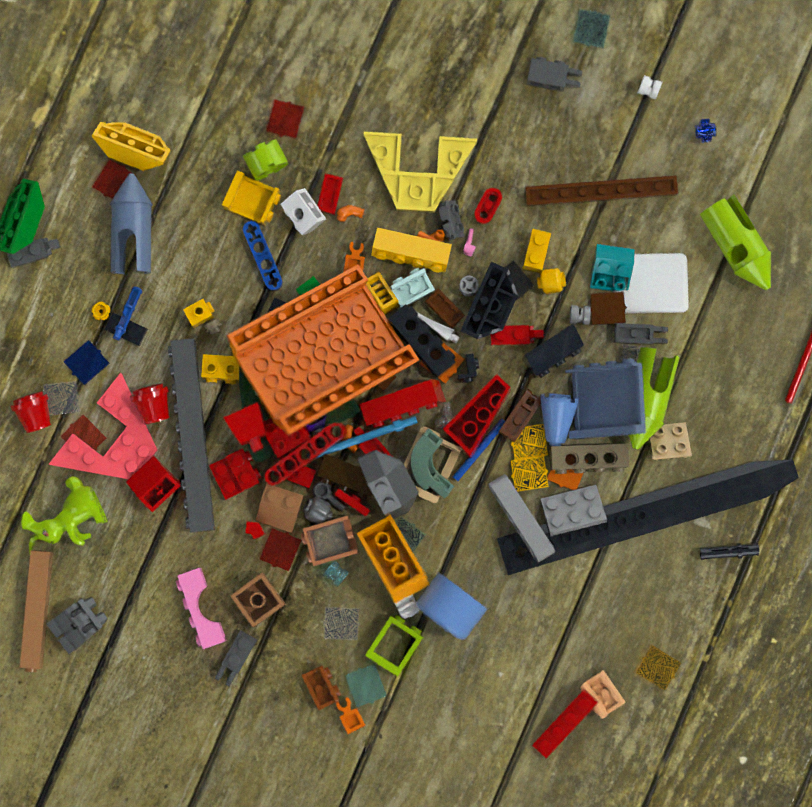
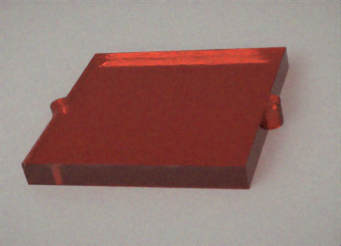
M274 99L266 132L278 134L280 137L286 136L297 139L305 107L292 104L291 101L287 103Z
M109 159L92 187L104 194V197L113 199L128 174L134 173L127 170L124 165L120 166Z
M84 414L74 424H70V428L61 435V438L66 442L72 434H75L95 451L107 439Z
M272 528L260 560L272 564L273 567L277 566L289 571L302 540L289 535L288 532L283 533Z

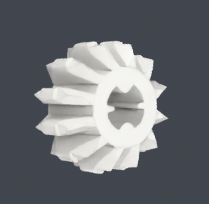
M413 594L395 604L403 618L412 617L419 612Z

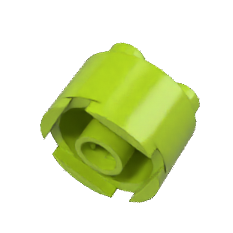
M276 139L267 144L265 142L255 146L256 150L254 152L250 151L243 155L256 181L269 177L268 174L277 173L288 165L287 158Z

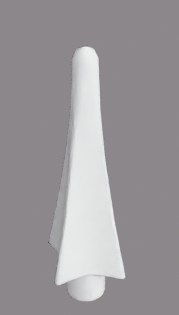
M418 313L417 318L425 321L447 343L450 340L455 344L458 342L460 337L454 334V329Z

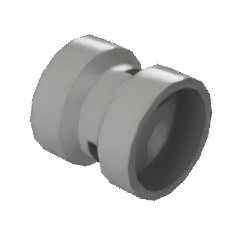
M571 305L570 324L582 323L583 325H589L591 307Z

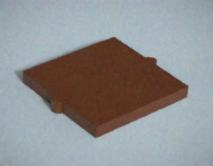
M624 292L591 294L592 325L626 323L625 310L627 306L625 305Z

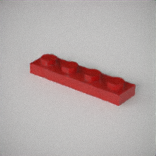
M583 689L532 746L547 759L599 701L586 689Z

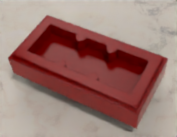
M325 173L317 204L321 212L335 215L343 177Z
M288 460L286 463L289 470L294 469V462ZM305 466L287 480L310 489L317 471Z
M340 489L336 491V497L365 517L368 516L370 510L360 504V498L353 493L349 496Z

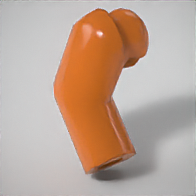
M420 230L417 237L443 242L445 233L443 230H436L435 233L428 235Z
M345 425L347 434L341 441L352 438L354 431L352 425ZM353 445L351 447H348V449L351 452L355 453L358 450L359 445Z

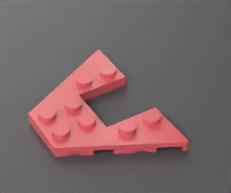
M120 373L97 402L98 405L127 426L104 456L100 455L75 434H72L51 460L50 465L129 479L155 455L158 449L134 402H131L130 396L132 393L123 374Z

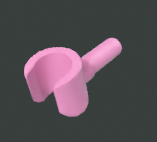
M469 229L468 239L463 249V253L470 257L476 248L471 245L474 229Z

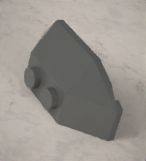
M377 450L359 457L358 461L366 481L383 513L387 517L391 515L393 519L408 513L419 492L402 460Z

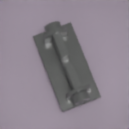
M447 200L440 203L438 209L441 220H448L449 222L443 224L445 237L448 238V241L465 237L464 226L459 217V207L456 201Z

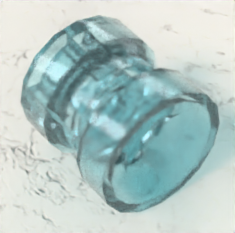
M334 560L323 573V576L333 580V584L338 587L350 572L346 569H341L339 563Z

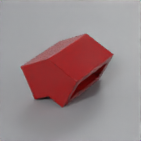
M247 521L246 534H251L255 540L266 534L261 523Z

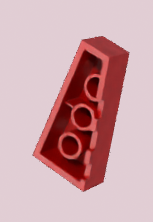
M496 374L443 428V432L457 446L462 448L470 458H472L511 392V387Z
M430 379L361 403L360 407L366 426L378 428L383 426L385 421L391 420L393 422L402 419L401 416L407 414L409 416L420 413L419 410L436 408L438 404L444 403L446 400L439 380Z

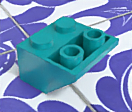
M597 244L590 288L628 291L634 266V249ZM625 277H628L627 289H625V287H626V278H625Z

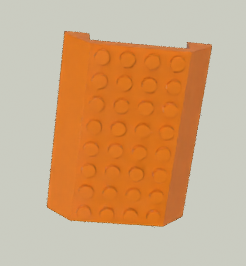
M359 265L350 268L227 335L235 360L275 424L288 435L419 361L410 344L404 346L366 286L368 279Z

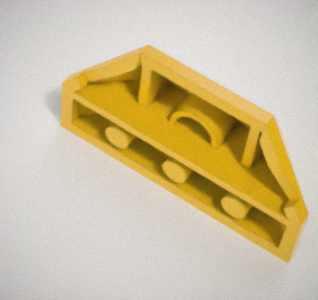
M100 122L92 134V138L109 158L142 171L163 165L171 151L160 136L125 122L107 124Z

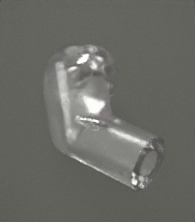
M451 402L442 404L443 415L435 421L437 429H443L454 418Z

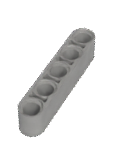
M504 474L488 483L492 494L534 559L540 562L555 553L552 544L509 478Z

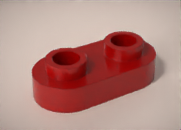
M489 188L484 192L474 212L475 220L478 223L488 224L491 222L502 201L500 190ZM495 196L496 200L492 202L489 200V197ZM485 212L487 217L482 218L480 213Z

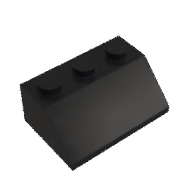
M572 324L525 354L522 360L534 378L537 376L542 378L550 373L549 369L554 365L556 368L566 362L565 358L571 355L573 358L581 353V348L584 344L575 325Z

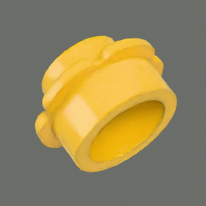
M97 302L91 310L93 317L96 320L107 319L110 313L109 305H106L105 302Z

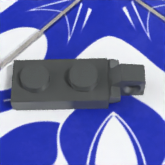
M41 238L33 241L14 254L7 253L11 268H16L48 258L52 255V250L59 249L61 246L58 239L48 241V238Z

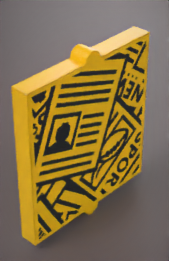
M544 424L525 426L515 443H511L515 460L548 455Z
M544 456L511 460L513 473L511 477L514 480V487L517 492L549 487L547 479L548 470L545 466Z

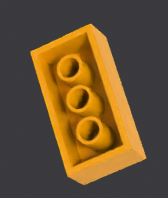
M391 515L357 533L364 550L395 604L429 586L424 571Z

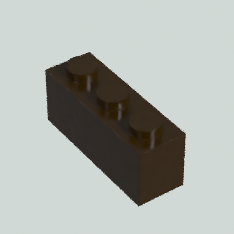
M325 454L317 474L318 477H321V482L331 485V482L339 484V489L349 492V489L357 491V496L365 499L367 496L372 497L373 493L361 467Z

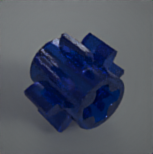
M700 119L699 124L695 125L696 139H701L702 143L711 142L712 137H716L715 123H710V119Z

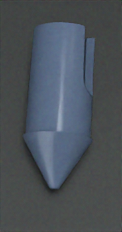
M128 174L109 204L111 205L112 212L110 272L125 275L126 242L129 236L135 234L137 271L150 274L151 206L153 204L135 174Z

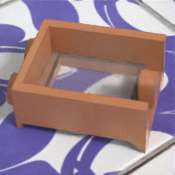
M349 516L304 528V533L301 534L303 544H307L309 552H306L308 561L313 563V566L359 553Z

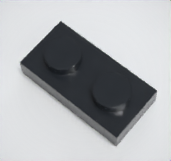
M112 313L104 330L114 334V328L118 325L121 316ZM129 320L126 332L122 334L121 338L140 346L148 329Z

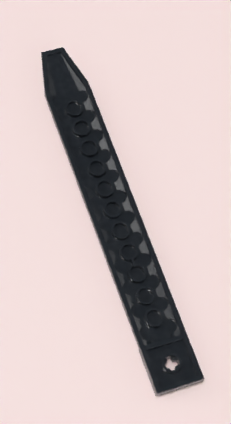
M793 460L754 461L603 506L607 518L605 523L550 536L548 525L543 524L540 527L552 544L555 553L540 562L534 559L518 532L497 538L507 574L511 575L764 499L799 477ZM518 546L526 548L523 557L515 553L518 550Z

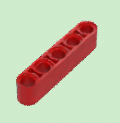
M332 423L269 468L264 475L265 481L269 485H278L341 441L347 434L346 426L342 423ZM335 426H338L341 429V435L339 437H336L333 434V428ZM320 437L326 441L323 448H320L317 444V440ZM305 448L310 452L308 459L302 457V451ZM288 460L294 462L293 470L287 468L286 463ZM273 471L279 474V479L276 482L271 478Z

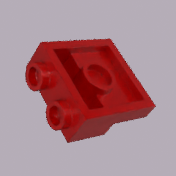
M242 448L209 465L225 500L260 484L259 479L262 477L257 467L253 469L250 463L253 461L249 450L245 452Z

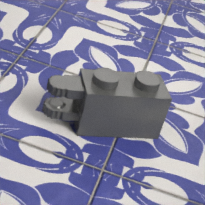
M536 57L531 59L526 85L563 92L565 86L580 87V82L567 79V75L580 77L583 71L569 68V65H565L563 61L556 60L550 62L546 58Z

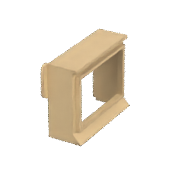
M425 426L420 428V431L406 458L404 466L406 467L407 471L411 466V455L413 448L418 442V440L421 438V436L428 429ZM433 431L437 436L440 437V434L438 432ZM443 440L440 445L452 450L441 472V475L448 480L462 448ZM416 486L419 492L418 495L421 498L432 503L438 502L440 495H437L434 490L430 493Z

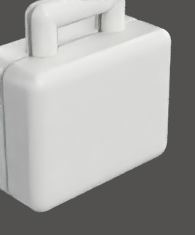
M682 253L634 254V266L628 291H612L624 292L625 305L627 306L625 314L679 313L687 311L689 307L687 257ZM625 277V278H626V287H625V289H627L628 277Z

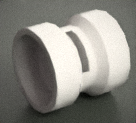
M644 75L638 93L641 95L647 94L650 98L656 100L662 82L659 80L653 81L650 77Z

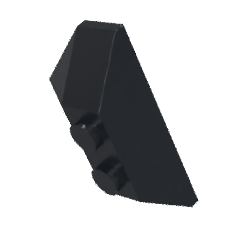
M494 262L490 263L460 332L475 339H480L503 331L518 297L509 269Z

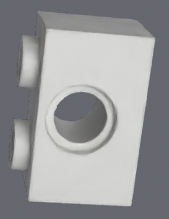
M305 188L295 191L281 203L285 214L290 217L295 224L296 230L302 235L312 232L326 220Z

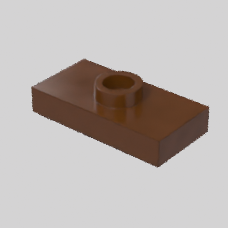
M439 288L425 300V303L449 328H453L465 317Z

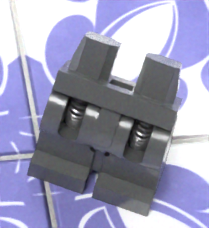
M92 597L85 600L80 599L47 623V626L56 638L64 634L58 641L68 654L81 647L108 620L102 611L96 616L91 611L97 606Z

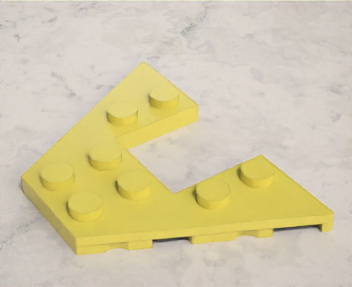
M364 132V137L396 210L435 212L477 143V139L439 136L437 174L399 171L402 134Z

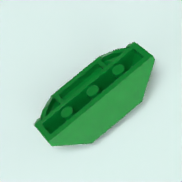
M23 178L9 195L0 220V251L14 254L33 242L45 208L39 182Z

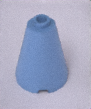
M549 393V397H544L545 394H541L540 400L546 441L550 442V446H561V443L566 441L579 398L575 396V400H572L571 395Z

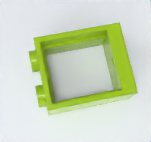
M395 615V617H389L365 656L398 677L423 636L420 635L421 630L413 625L409 628L404 625V619ZM392 623L416 638L399 666H396L374 651Z

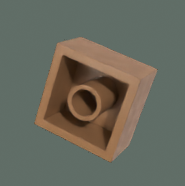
M261 573L231 595V598L253 628L286 605L264 573Z

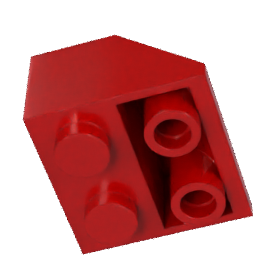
M154 455L126 481L135 495L151 512L155 511L181 486V482Z

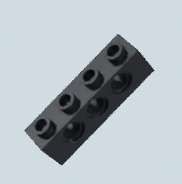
M405 304L388 318V321L407 345L410 344L417 357L438 380L455 365L454 359L456 357L449 349L446 351L442 347L443 342L437 335L433 336L429 332L431 329L425 321L421 322L417 318L418 313L412 306L408 307ZM408 322H412L416 325V328L410 331L406 329L405 325ZM426 337L428 343L421 345L418 342V338ZM432 351H438L441 354V357L439 359H433L431 358L430 353Z

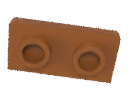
M321 665L302 675L318 710L340 700L338 696L341 693L337 685H332L330 681L332 674L328 667L324 668Z

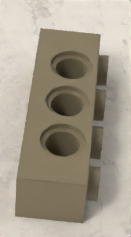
M628 444L549 447L550 471L555 470V474H566L567 470H574V473H586V469H593L594 473L605 472V469L612 468L613 472H623L624 468L629 467ZM606 453L611 454L613 457V461L610 464L604 461ZM586 454L593 456L594 461L592 464L585 462L584 457ZM567 455L574 457L575 462L573 465L566 463L565 457Z

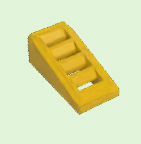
M380 272L367 278L366 286L384 315L400 306L398 299ZM378 280H380L379 284L375 285L374 287L370 286ZM384 287L383 290L379 291L378 293H375V291H377V290H379L380 288ZM388 294V296H386L385 298H383V299H381V300L379 299V298H381L382 296Z

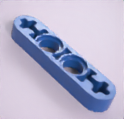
M249 221L243 226V233L267 288L271 291H278L283 284L282 278L258 223ZM249 226L257 228L255 230L256 237L261 236V238L250 242L253 237L251 233H247ZM259 242L265 246L264 250L260 253L254 251V245ZM264 260L272 262V267L269 270L262 269L261 263ZM275 270L276 273L272 274L275 280L279 279L277 286L269 285L271 279L269 275L265 277L264 274H269Z

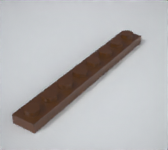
M677 175L526 186V207L678 195Z

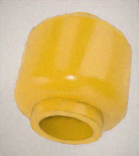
M558 268L543 270L540 277L537 278L538 288L542 289L545 294L561 292L563 287H566L564 272H561Z

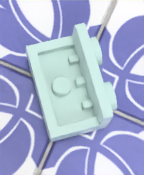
M416 268L409 273L410 276L404 279L400 277L392 282L393 285L390 288L398 299L401 308L405 304L409 305L435 291L424 268L421 270Z

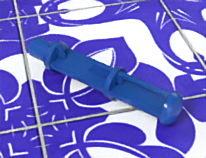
M132 287L131 289L132 291L124 305L121 319L114 328L113 339L119 341L122 334L126 332V327L142 294V290L139 287Z

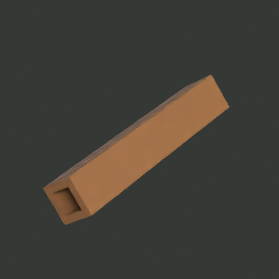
M30 551L20 668H25V672H37V669L43 668L53 552Z

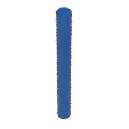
M501 418L479 444L472 458L468 457L452 476L456 481L461 479L498 435L499 430L506 421Z

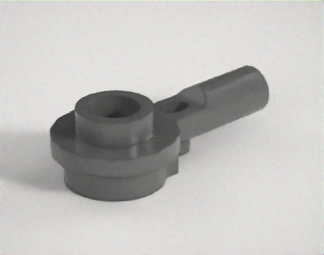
M321 481L317 482L313 486V495L323 500L327 499L342 512L346 505L331 493V486Z

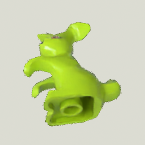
M69 477L65 484L71 490V493L66 497L61 513L54 519H46L38 523L34 521L27 511L22 514V528L35 533L30 536L29 555L30 551L34 549L36 540L55 544L61 540L65 531H67L70 539L75 544L84 545V540L91 538V534L81 533L77 525L91 517L95 519L97 524L108 522L99 499L91 486L83 485L78 477Z

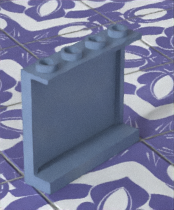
M624 359L620 364H617V361H608L603 366H601V363H591L586 368H584V365H575L573 369L565 370L566 373H572L573 400H575V396L579 398L574 415L575 431H569V439H589L646 433L642 363H636L634 359Z

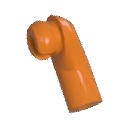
M347 205L337 211V220L345 222L347 217L351 215L362 218L365 209Z

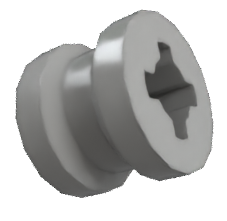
M469 275L462 278L459 289L464 296H473L476 294L479 284L474 276Z

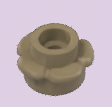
M218 319L204 325L205 333L213 335L219 332L222 323L220 324Z

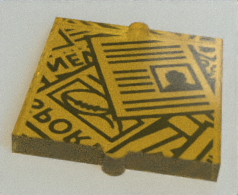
M652 645L646 656L642 657L643 661L636 673L666 690L671 680L675 678V673L681 662Z

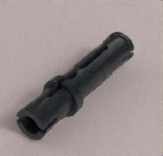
M736 543L734 546L700 548V559L730 557L741 559L742 556H759L758 543L746 545Z

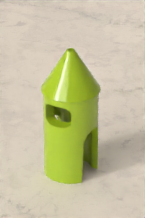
M735 194L727 200L725 198L721 199L704 210L700 216L733 269V274L764 290L771 288V251L766 247Z
M648 347L640 348L636 362L642 363L646 433L629 435L632 448L636 450L640 449L664 425L663 421L679 362L677 355L674 358L663 357L654 388L652 389L650 378L657 349Z

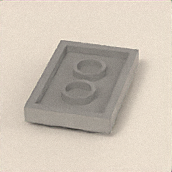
M597 485L541 498V505L550 536L607 522Z

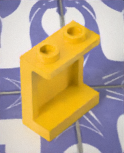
M237 170L222 206L228 211L265 226L267 222L270 223L274 215L272 209L274 205L279 204L282 195H280L279 188L270 187L245 176L244 173Z

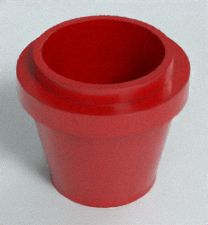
M163 383L135 390L133 395L130 396L131 402H134L145 425L169 418L167 398L169 390L167 386H163Z
M42 391L13 401V405L10 406L26 433L51 425L47 401L49 397L47 394H43Z

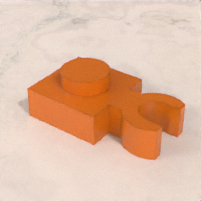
M354 242L350 243L349 247L352 255L346 254L344 272L356 265H359L363 271L365 257L360 256L364 251L363 243H361L359 250L353 248Z
M346 697V707H342L339 701L336 702V706L340 711H343L344 714L339 717L347 733L350 734L365 726V723L357 708L351 710V700Z

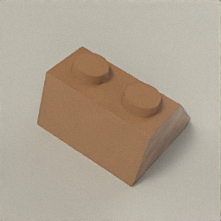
M266 484L256 521L292 533L304 496Z

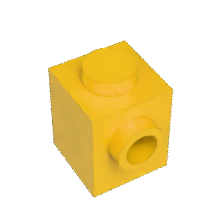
M204 299L183 309L193 328L214 318L212 315L214 309L210 301L206 303Z

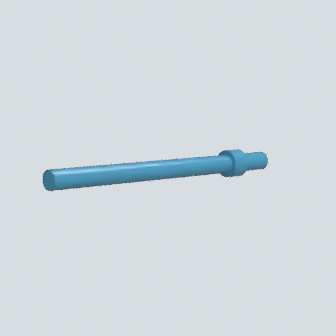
M413 416L402 421L399 419L393 421V424L341 441L317 458L394 431L400 432L405 427L417 424V418Z

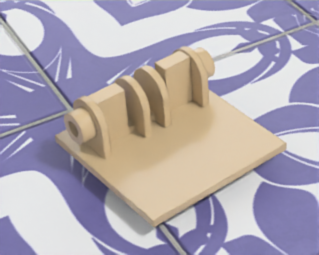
M686 422L664 424L650 438L651 459L669 460L670 458H687L692 456Z

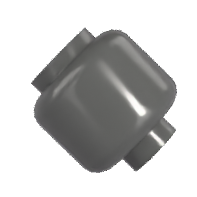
M317 496L312 499L309 498L303 507L305 518L315 524L329 521L333 514L330 511V503Z

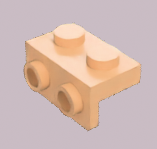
M604 670L589 678L580 686L581 691L586 689L599 701L593 710L602 719L625 703V700Z

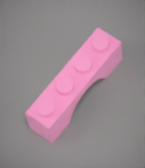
M202 568L178 575L179 580L176 581L179 591L184 593L183 604L185 609H189L191 613L189 621L192 628L197 630L198 635L195 638L198 646H202L205 649L227 641L221 622L210 621L200 612L199 597L208 586Z

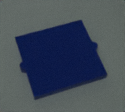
M90 340L64 361L72 371V375H76L83 385H86L110 364L101 354L102 351L98 350Z

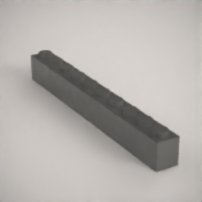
M194 338L171 341V346H168L169 358L172 357L173 365H170V373L175 379V384H172L173 395H176L177 403H174V412L178 414L179 422H176V431L180 433L181 441H178V451L182 452L183 460H180L181 472L184 471L185 479H182L183 491L186 490L187 497L184 498V509L188 510V517L185 518L186 528L190 529L191 533L215 530L196 340Z

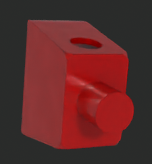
M258 402L223 417L242 446L249 443L253 453L264 448L260 438L266 436L267 431L261 406Z

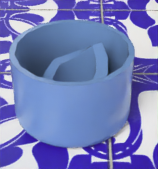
M439 572L416 602L419 610L460 640L465 639L487 611V608Z

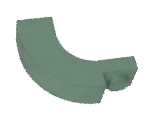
M428 428L413 448L411 468L416 481L425 491L432 487L437 495L445 499L454 485L438 473L434 467L433 454L443 440Z

